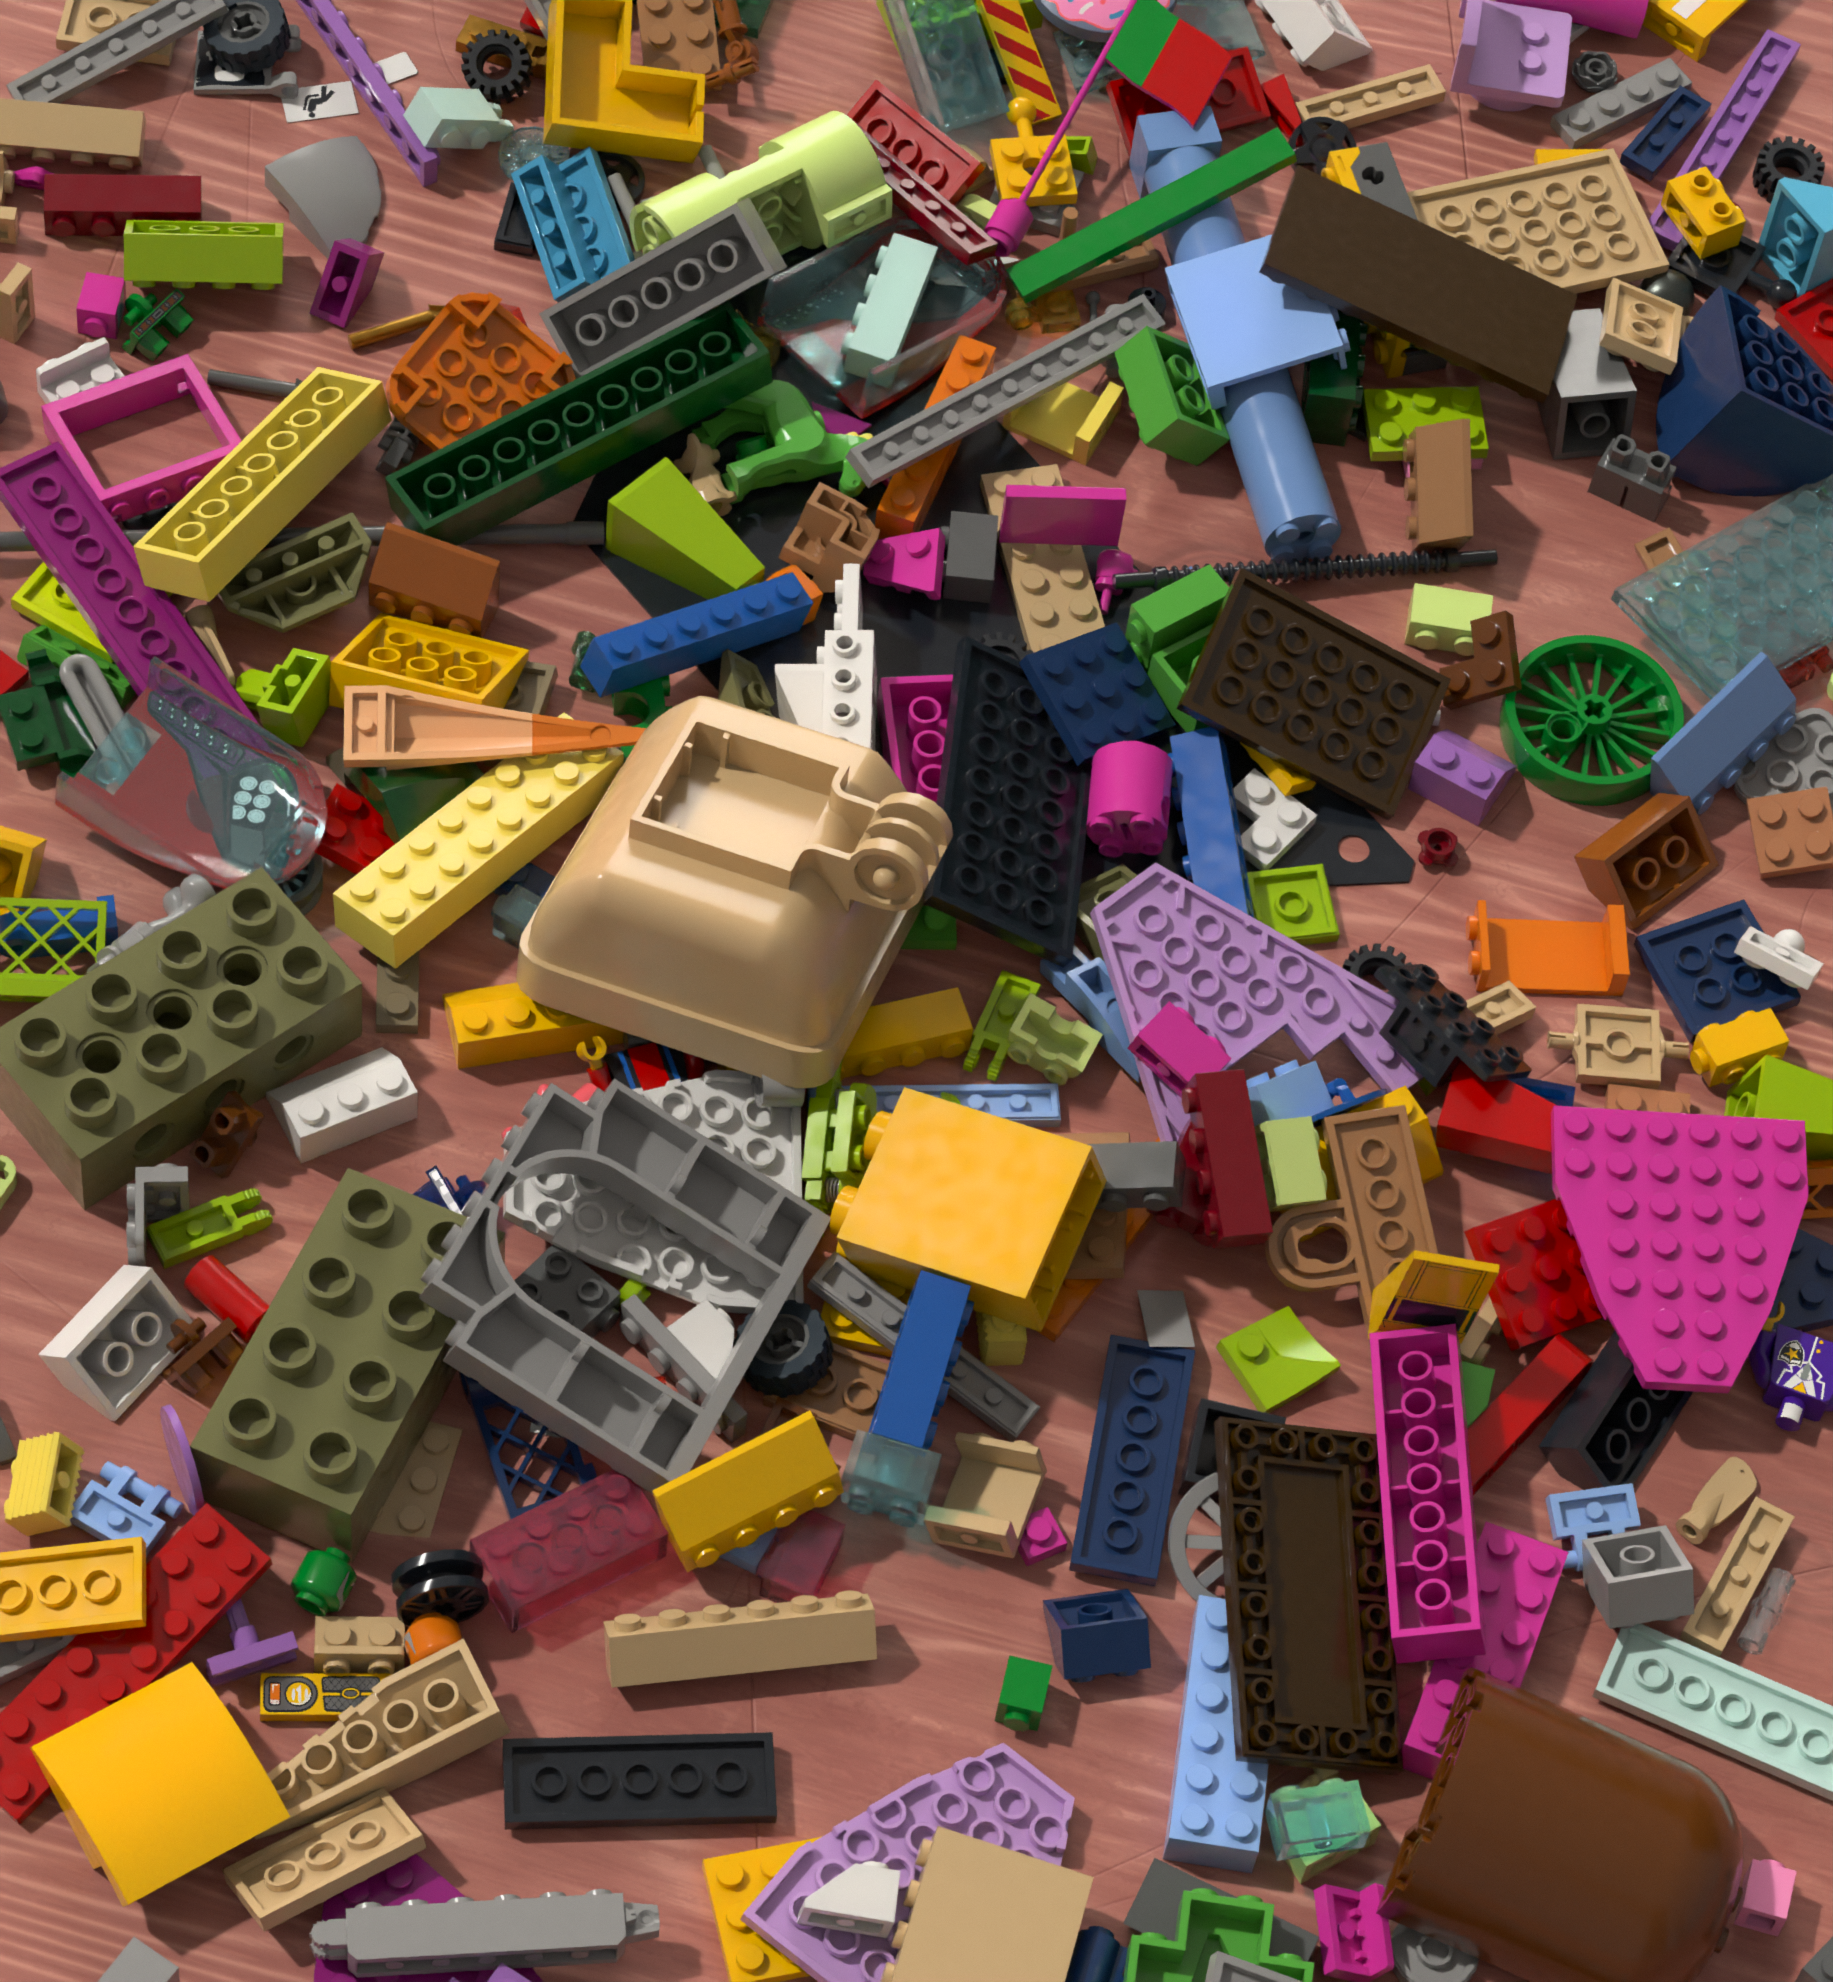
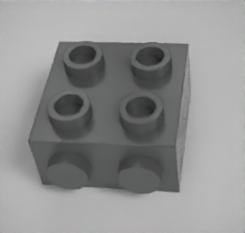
M555 1245L547 1249L514 1280L531 1299L591 1338H594L600 1331L603 1333L609 1331L620 1317V1292L575 1255Z

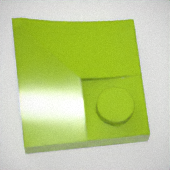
M1289 1306L1221 1339L1216 1346V1349L1257 1410L1264 1413H1271L1326 1380L1341 1367L1339 1361L1327 1352L1307 1331Z

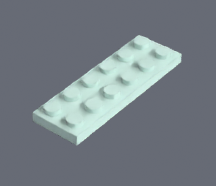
M1641 1623L1631 1628H1621L1592 1697L1833 1801V1706Z

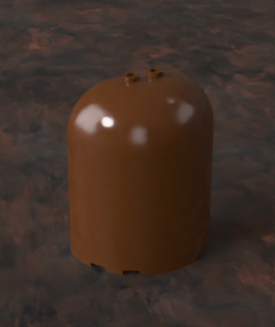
M1471 1667L1467 1669L1462 1675L1435 1750L1436 1753L1441 1754V1758L1419 1819L1405 1832L1376 1914L1531 1982H1694L1713 1952L1720 1953L1729 1935V1928L1726 1927L1730 1914L1737 1908L1743 1893V1888L1739 1887L1743 1867L1742 1831L1737 1814L1727 1795L1709 1775L1684 1760L1476 1668Z

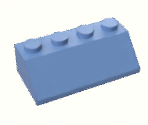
M1761 651L1651 758V795L1655 796L1658 793L1690 796L1697 815H1701L1710 807L1714 800V795L1722 787L1727 789L1737 781L1742 772L1741 769L1750 760L1755 762L1762 757L1769 746L1768 742L1777 734H1785L1792 727L1796 720V697L1766 654Z

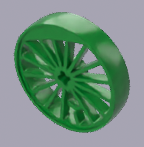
M1574 635L1558 638L1537 647L1525 656L1519 663L1522 689L1503 695L1499 717L1500 735L1504 749L1511 762L1517 766V770L1530 783L1545 793L1580 805H1615L1633 800L1650 790L1651 758L1657 752L1635 740L1665 745L1684 724L1683 705L1679 692L1666 671L1641 650L1616 639L1595 635ZM1575 663L1594 664L1591 694L1586 695ZM1561 664L1565 666L1574 695L1552 672L1551 667ZM1601 667L1616 679L1604 697L1598 695ZM1538 675L1557 697L1529 683L1528 680ZM1621 686H1623L1630 695L1611 705V700ZM1520 693L1547 709L1515 703V697ZM1637 703H1639L1644 708L1641 710L1623 712ZM1518 718L1546 724L1521 727ZM1654 721L1659 729L1632 724ZM1566 735L1569 739H1559L1556 736ZM1541 738L1542 745L1538 748H1535L1529 741ZM1581 743H1584L1580 773L1565 769V766ZM1591 745L1602 776L1587 775ZM1622 750L1646 762L1647 765L1638 769ZM1606 752L1625 774L1613 776ZM1548 753L1551 756L1558 757L1561 759L1557 764H1555L1554 762L1547 759L1545 756Z

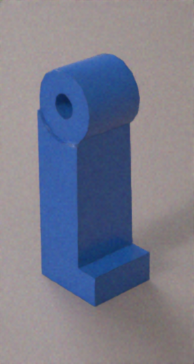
M114 894L97 897V901H107L106 946L111 945L118 938ZM50 910L34 912L26 920L41 937L59 922ZM57 910V911L64 917V916L67 915L71 910ZM17 911L20 915L24 913L22 911ZM80 911L69 921V924L84 939L97 927L98 911ZM11 912L0 916V934L17 920ZM21 924L3 941L20 957L37 940ZM65 926L46 941L57 955L67 954L80 943ZM97 936L88 943L95 951ZM0 945V954L12 958ZM41 946L28 958L51 955ZM84 947V948H83L81 951H79L78 953H84V952H88V951H87V950L85 949V947Z

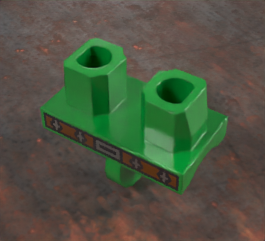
M176 288L154 309L152 306L158 301L154 294L149 293L146 297L135 293L131 294L125 300L128 313L123 317V320L129 326H132L136 321L139 324L130 331V338L122 345V348L129 355L137 349L154 362L170 344L157 329L163 325L176 338H179L194 321L187 310L180 305L185 295Z

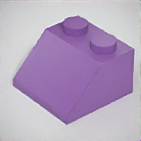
M1445 729L1433 735L1415 761L1408 789L1479 826L1515 773L1517 766L1451 730Z

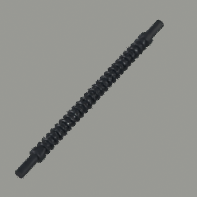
M1444 548L1442 553L1438 549H1434L1429 554L1424 549L1420 555L1417 551L1413 550L1410 555H1407L1405 551H1401L1399 556H1397L1392 551L1388 557L1383 552H1380L1377 557L1369 553L1367 558H1364L1362 554H1358L1356 559H1353L1350 554L1345 559L1337 555L1334 560H1331L1329 556H1325L1323 561L1315 556L1311 562L1307 557H1304L1301 562L1293 558L1290 563L1283 558L1279 564L1274 559H1271L1269 564L1260 560L1258 565H1255L1253 561H1249L1247 566H1244L1243 562L1239 561L1235 567L1232 563L1227 562L1225 567H1222L1220 563H1216L1213 569L1230 587L1235 573L1240 568L1266 581L1269 579L1271 583L1275 584L1278 579L1286 583L1289 578L1294 582H1298L1300 577L1308 582L1311 577L1319 581L1322 576L1326 580H1330L1335 575L1340 580L1344 574L1349 579L1353 578L1354 574H1357L1359 578H1363L1365 573H1368L1370 577H1374L1376 572L1382 577L1387 572L1395 576L1398 571L1402 575H1406L1409 570H1411L1412 574L1416 575L1420 569L1425 574L1429 573L1430 569L1435 573H1439L1441 569L1446 573L1457 572L1460 567L1496 565L1498 556L1495 549L1459 552L1456 548ZM1197 564L1193 565L1192 569H1189L1187 565H1183L1181 570H1178L1176 566H1172L1170 570H1167L1165 566L1153 567L1149 572L1113 574L1112 585L1114 590L1152 587L1154 591H1158L1201 568Z

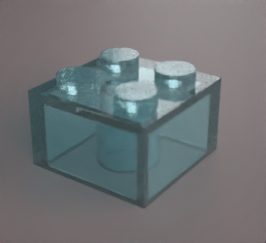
M857 1429L842 1476L844 1493L841 1494V1501L848 1503L847 1507L850 1510L860 1514L872 1515V1512L875 1511L889 1515V1520L900 1526L914 1527L915 1523L925 1526L924 1517L929 1505L932 1504L940 1478L942 1454Z

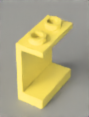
M1066 382L1004 415L1002 426L1013 433L1086 466L1120 412L1124 388L1109 382L1099 397Z

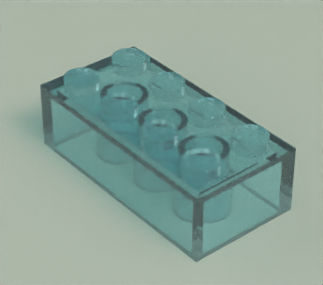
M882 0L921 116L946 135L998 118L1010 111L973 0Z

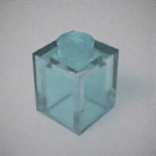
M516 883L507 896L502 894L493 905L491 910V916H493V935L519 949L521 935L543 898Z

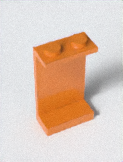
M1478 900L1474 915L1467 916L1466 939L1473 941V951L1469 952L1468 973L1469 975H1475L1476 991L1486 992L1510 981L1522 993L1623 996L1630 976L1624 905H1607L1602 922L1487 918L1486 900Z

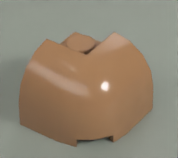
M819 482L808 499L797 526L784 544L778 558L791 565H797L802 571L814 576L812 581L816 583L821 592H835V581L843 580V564H860L861 572L877 542L880 529L875 528L874 524L866 516L867 507L855 499Z

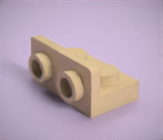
M316 1616L314 1672L394 1674L404 1669L405 1624L398 1617Z

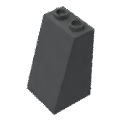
M1600 308L1573 310L1549 395L1543 404L1537 402L1553 460L1602 456L1613 438L1617 439L1620 434L1631 438L1637 390L1622 357L1609 353L1605 347L1599 345L1603 320Z

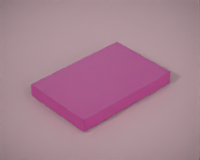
M1006 485L999 528V543L1118 546L1127 500L1126 489Z

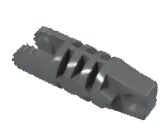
M393 416L378 444V447L383 449L384 452L375 470L385 476L392 474L400 461L408 464L420 441L395 416Z

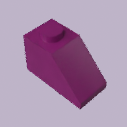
M351 238L335 240L309 314L342 328H347L372 290L384 252Z

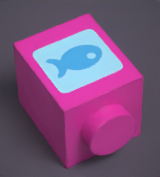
M86 272L76 308L78 333L88 334L97 338L117 339L125 310L126 282L124 278Z

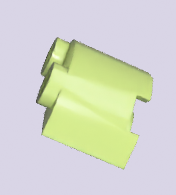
M1030 993L1009 1031L1008 1041L1010 1047L1007 1053L1013 1061L1019 1064H1028L1035 1070L1042 1072L1050 1082L1064 1085L1068 1078H1075L1083 1072L1103 1034L1079 1020L1071 1022L1061 1018L1056 1013L1055 1006Z

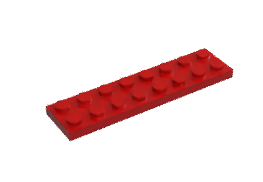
M208 1503L146 1564V1627L77 1634L0 1713V1808L17 1824L20 1825L52 1792L30 1747L163 1678L273 1565L268 1555Z

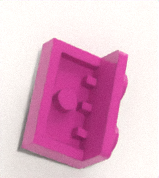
M1374 1883L1361 1891H1355L1324 1884L1313 1890L1325 1976L1353 1982H1370L1393 1970L1394 1957L1389 1920L1376 1914L1385 1890L1383 1885Z

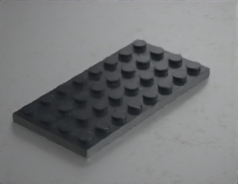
M966 635L957 643L936 802L946 812L952 823L953 837L925 889L923 903L1058 966L1065 967L1073 958L1087 832L1092 761L1080 766L1076 765L1019 664L1020 661Z

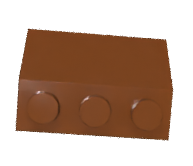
M387 522L369 579V605L376 607L379 611L386 614H396L415 622L484 638L499 608L500 561Z
M1666 793L1656 794L1574 856L1588 890L1606 908L1607 905H1624L1625 924L1629 929L1633 930L1719 866L1690 796Z

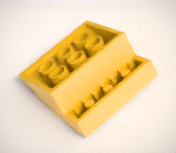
M192 1662L30 1747L92 1868L96 1869L102 1866L123 1907L290 1818L274 1785L240 1728L215 1691Z

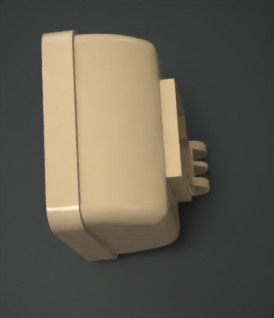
M706 696L691 698L673 706L655 719L644 730L625 763L619 769L521 935L516 981L523 993L544 1006L762 1078V1075H765L785 1086L815 1088L826 1084L834 1076L924 904L925 889L953 837L952 823L946 812L934 801L920 794L907 792L901 780L878 752L870 748L716 698Z

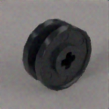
M444 1549L415 1556L397 1566L391 1574V1586L393 1593L398 1597L396 1600L398 1619L405 1625L410 1626L417 1617L436 1612L446 1615L459 1623L482 1612L489 1603L487 1585L481 1580L484 1573L482 1559L475 1553L466 1550Z

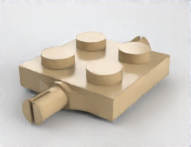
M1577 1004L1573 1033L1548 1031L1547 1035L1548 1049L1556 1048L1572 1051L1575 1059L1576 1083L1616 1084L1658 1089L1661 1082V1062L1663 1057L1687 1060L1689 1056V1042L1664 1040L1660 1029L1659 1010Z

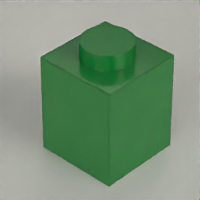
M1009 1655L994 1721L1003 1723L1007 1728L1015 1731H1027L1028 1729L1038 1731L1053 1665Z

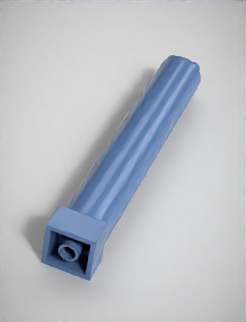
M1210 106L1205 107L1194 129L1175 111L1136 116L1128 167L1139 199L1218 158L1221 138ZM1230 197L1161 233L1171 266L1245 243ZM1284 368L1224 387L1227 405L1219 409L1267 555L1271 559L1276 560L1277 564L1283 558L1290 563L1293 558L1302 561L1304 557L1313 560L1317 556L1322 560L1325 556H1330L1333 552L1332 545L1340 536L1341 525L1288 369Z

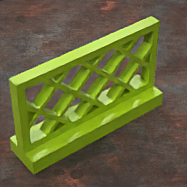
M0 897V907L7 908L17 918L0 934V945L15 960L3 972H0V1001L40 1003L84 976L76 975L66 963L84 947L95 958V963L97 962V953L106 946L107 901ZM15 908H26L28 910L20 915ZM38 909H49L59 922L41 937L26 920ZM57 910L71 911L63 917ZM80 911H98L97 927L84 939L69 924V921ZM22 924L37 941L18 957L3 940ZM65 926L80 943L61 959L46 941ZM97 936L95 951L88 943ZM43 946L57 963L45 974H36L30 970L24 961L38 948ZM20 965L26 973L12 972ZM60 968H63L69 975L55 973Z

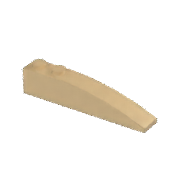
M464 1638L382 1679L371 1689L373 1692L355 1708L351 1705L338 1716V1722L321 1736L315 1734L302 1745L304 1749L288 1763L281 1762L267 1775L287 1809L290 1818L256 1835L255 1839L257 1840L324 1818L382 1787L387 1792L393 1791L510 1733Z

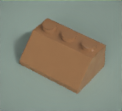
M1458 419L1415 427L1409 434V439H1404L1403 459L1404 462H1410V477L1405 478L1404 497L1405 501H1411V516L1406 517L1405 534L1407 540H1412V551H1423L1424 549L1427 551H1433L1434 549L1442 551L1444 548H1456L1459 551L1474 536L1470 419Z

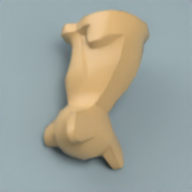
M691 433L687 438V449L684 451L682 458L674 461V465L683 474L691 473L689 482L719 516H724L731 511L732 507L729 503L737 500V495L735 491H729L724 487L720 472L713 466L720 460L718 449H711L706 443H700L697 436Z

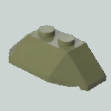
M349 513L257 554L217 595L228 611L281 633L287 632L356 600L371 551L372 541L354 513Z

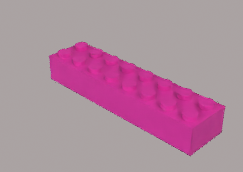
M1456 1324L1369 1333L1391 1639L1397 1664L1486 1655L1462 1358Z

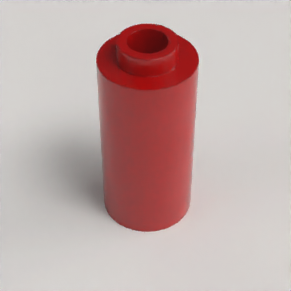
M213 1255L200 1260L191 1269L184 1281V1288L222 1322L229 1317L237 1326L233 1331L246 1343H249L270 1306Z

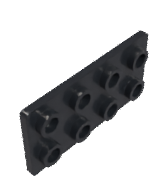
M1425 964L1378 968L1375 972L1374 977L1400 1001L1379 1034L1434 1087L1444 1086L1461 1060L1484 1082L1525 1078L1531 1073L1532 1069L1523 1061L1522 1053L1515 1047L1505 1044L1495 1034V1028L1488 1021L1477 1017L1466 1007L1467 1002L1461 995L1450 991L1438 980V973Z

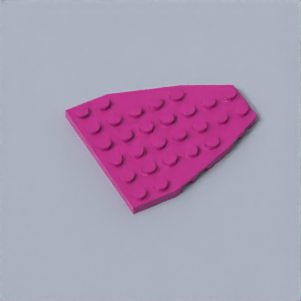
M1554 1105L1551 1111L1553 1192L1557 1201L1561 1200L1568 1218L1566 1225L1570 1236H1574L1581 1252L1580 1262L1597 1307L1605 1320L1609 1319L1620 1338L1618 1345L1624 1356L1633 1363L1634 1374L1642 1388L1728 1394L1772 1310L1807 1203L1808 1177L1805 1121Z

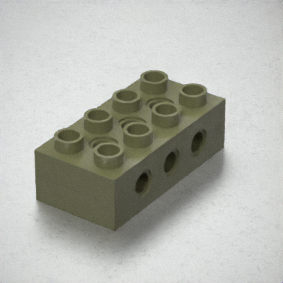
M260 867L1 1026L0 1109L80 1206L86 1210L134 1180L135 1167H154L200 1138L210 1122V1117L216 1107L220 1106L227 1092L237 1091L246 1104L251 1106L265 1097L266 1092L281 1087L362 1036V982L267 872Z

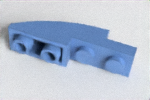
M1075 945L1072 961L1065 967L1058 966L1045 959L1040 960L1039 972L1089 1021L1088 1026L1103 1034L1098 1044L1138 1083L1141 1082L1134 1055L1127 1049L1130 1042L1105 962L1100 957L1090 961Z

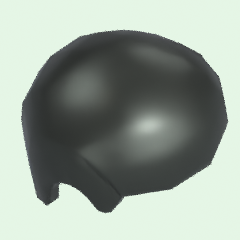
M1668 269L1667 272L1643 279L1639 286L1640 289L1682 306V315H1690L1695 300L1694 289L1684 274Z

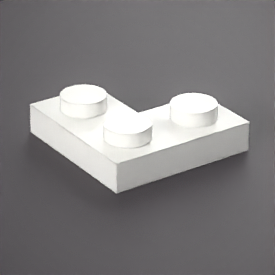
M1255 768L1234 788L1237 809L1254 821L1241 835L1245 859L1261 871L1269 870L1315 824L1317 814L1291 795L1284 796L1270 779Z

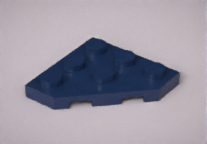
M1799 1228L1772 1310L1768 1318H1771L1777 1314L1779 1301L1784 1304L1785 1313L1779 1321L1774 1323L1773 1329L1776 1330L1778 1323L1796 1330H1802L1803 1332L1833 1326V1245Z

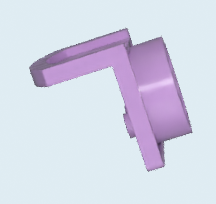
M1461 0L1459 18H1464L1450 91L1470 94L1483 105L1500 111H1521L1534 105L1553 108L1560 107L1565 94L1572 26L1571 15L1565 12L1489 0Z

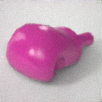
M1117 549L1103 550L1097 558L1095 589L1102 592L1099 607L1103 615L1108 614L1112 594L1121 595L1123 589H1113V574L1138 572L1133 568L1134 561L1132 556Z

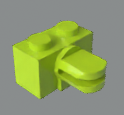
M293 648L283 665L276 664L271 673L249 669L237 678V694L248 709L258 711L264 731L270 740L300 747L304 746L329 707L330 657Z

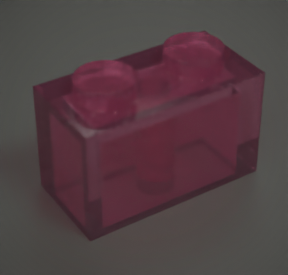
M809 1510L799 1515L788 1526L778 1527L774 1541L779 1543L773 1555L768 1552L764 1554L756 1573V1577L761 1578L759 1596L776 1603L791 1602L794 1597L801 1595L817 1597L843 1544L846 1524Z

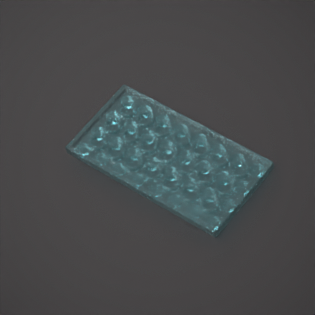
M1833 474L1817 483H1807L1614 590L1611 600L1710 699L1716 696L1761 651L1768 656L1779 672L1833 641Z

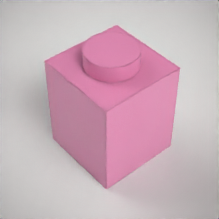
M1753 1859L1743 1879V1893L1737 1907L1734 1924L1778 1937L1787 1920L1797 1871L1785 1868L1782 1863L1775 1860L1764 1859L1759 1861Z

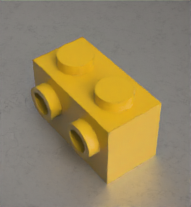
M1706 166L1667 181L1660 205L1699 259L1739 244L1746 223L1744 214L1738 206L1733 204L1725 193L1720 180L1714 178Z

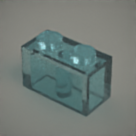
M1333 1778L1321 1782L1318 1786L1300 1788L1298 1785L1284 1786L1277 1789L1274 1793H1270L1265 1808L1266 1820L1277 1861L1364 1848L1371 1830L1358 1780L1344 1782L1343 1779Z

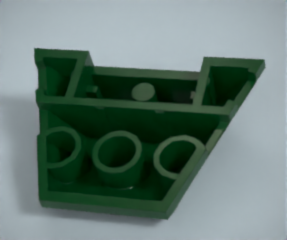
M344 747L326 756V764L344 785L353 783L383 817L384 832L395 844L484 775L474 762L386 770V767L344 768Z

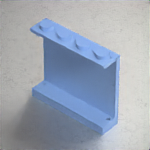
M1272 234L1165 268L1169 291L1212 410L1227 405L1224 387L1333 353L1334 359L1338 360L1341 370L1347 368L1345 352L1350 351L1351 348L1345 329L1337 330L1335 324L1336 321H1339L1337 309L1319 300L1310 299L1304 293L1285 284L1273 282L1269 277L1259 273Z

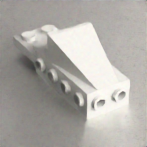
M843 564V580L835 581L837 613H834V630H825V646H817V664H775L779 717L781 720L875 751L877 666L874 630H862L863 603L860 564Z

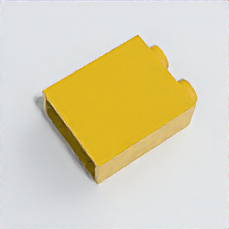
M904 1087L893 1113L879 1111L873 1117L864 1141V1157L871 1162L859 1188L847 1185L838 1194L830 1217L831 1233L837 1235L836 1238L849 1262L868 1276L911 1290L921 1270L971 1286L967 1299L974 1301L973 1310L1041 1332L1107 1182L1093 1147Z

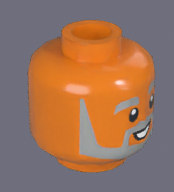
M435 1612L417 1617L404 1634V1646L410 1665L463 1639L457 1622L446 1615Z

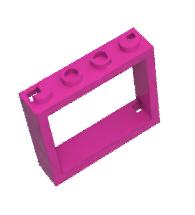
M188 354L41 406L44 431L50 443L53 444L58 441L116 523L182 500L242 441ZM190 394L222 447L104 490L73 436Z

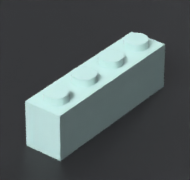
M897 233L893 234L888 247L881 245L875 262V267L879 268L878 274L870 273L863 296L868 297L866 304L858 303L852 320V325L857 327L854 333L847 331L840 353L847 355L843 371L888 386L933 271L938 247Z

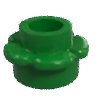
M766 435L750 437L736 443L738 454L735 457L737 460H741L772 448L773 445L768 444Z

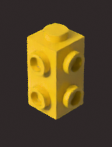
M1771 1008L1759 1012L1751 1010L1742 1013L1735 1020L1722 1025L1713 1023L1702 1028L1696 1036L1690 1053V1060L1693 1069L1697 1074H1702L1708 1087L1723 1082L1728 1085L1737 1082L1766 1054L1782 1060L1790 1040Z

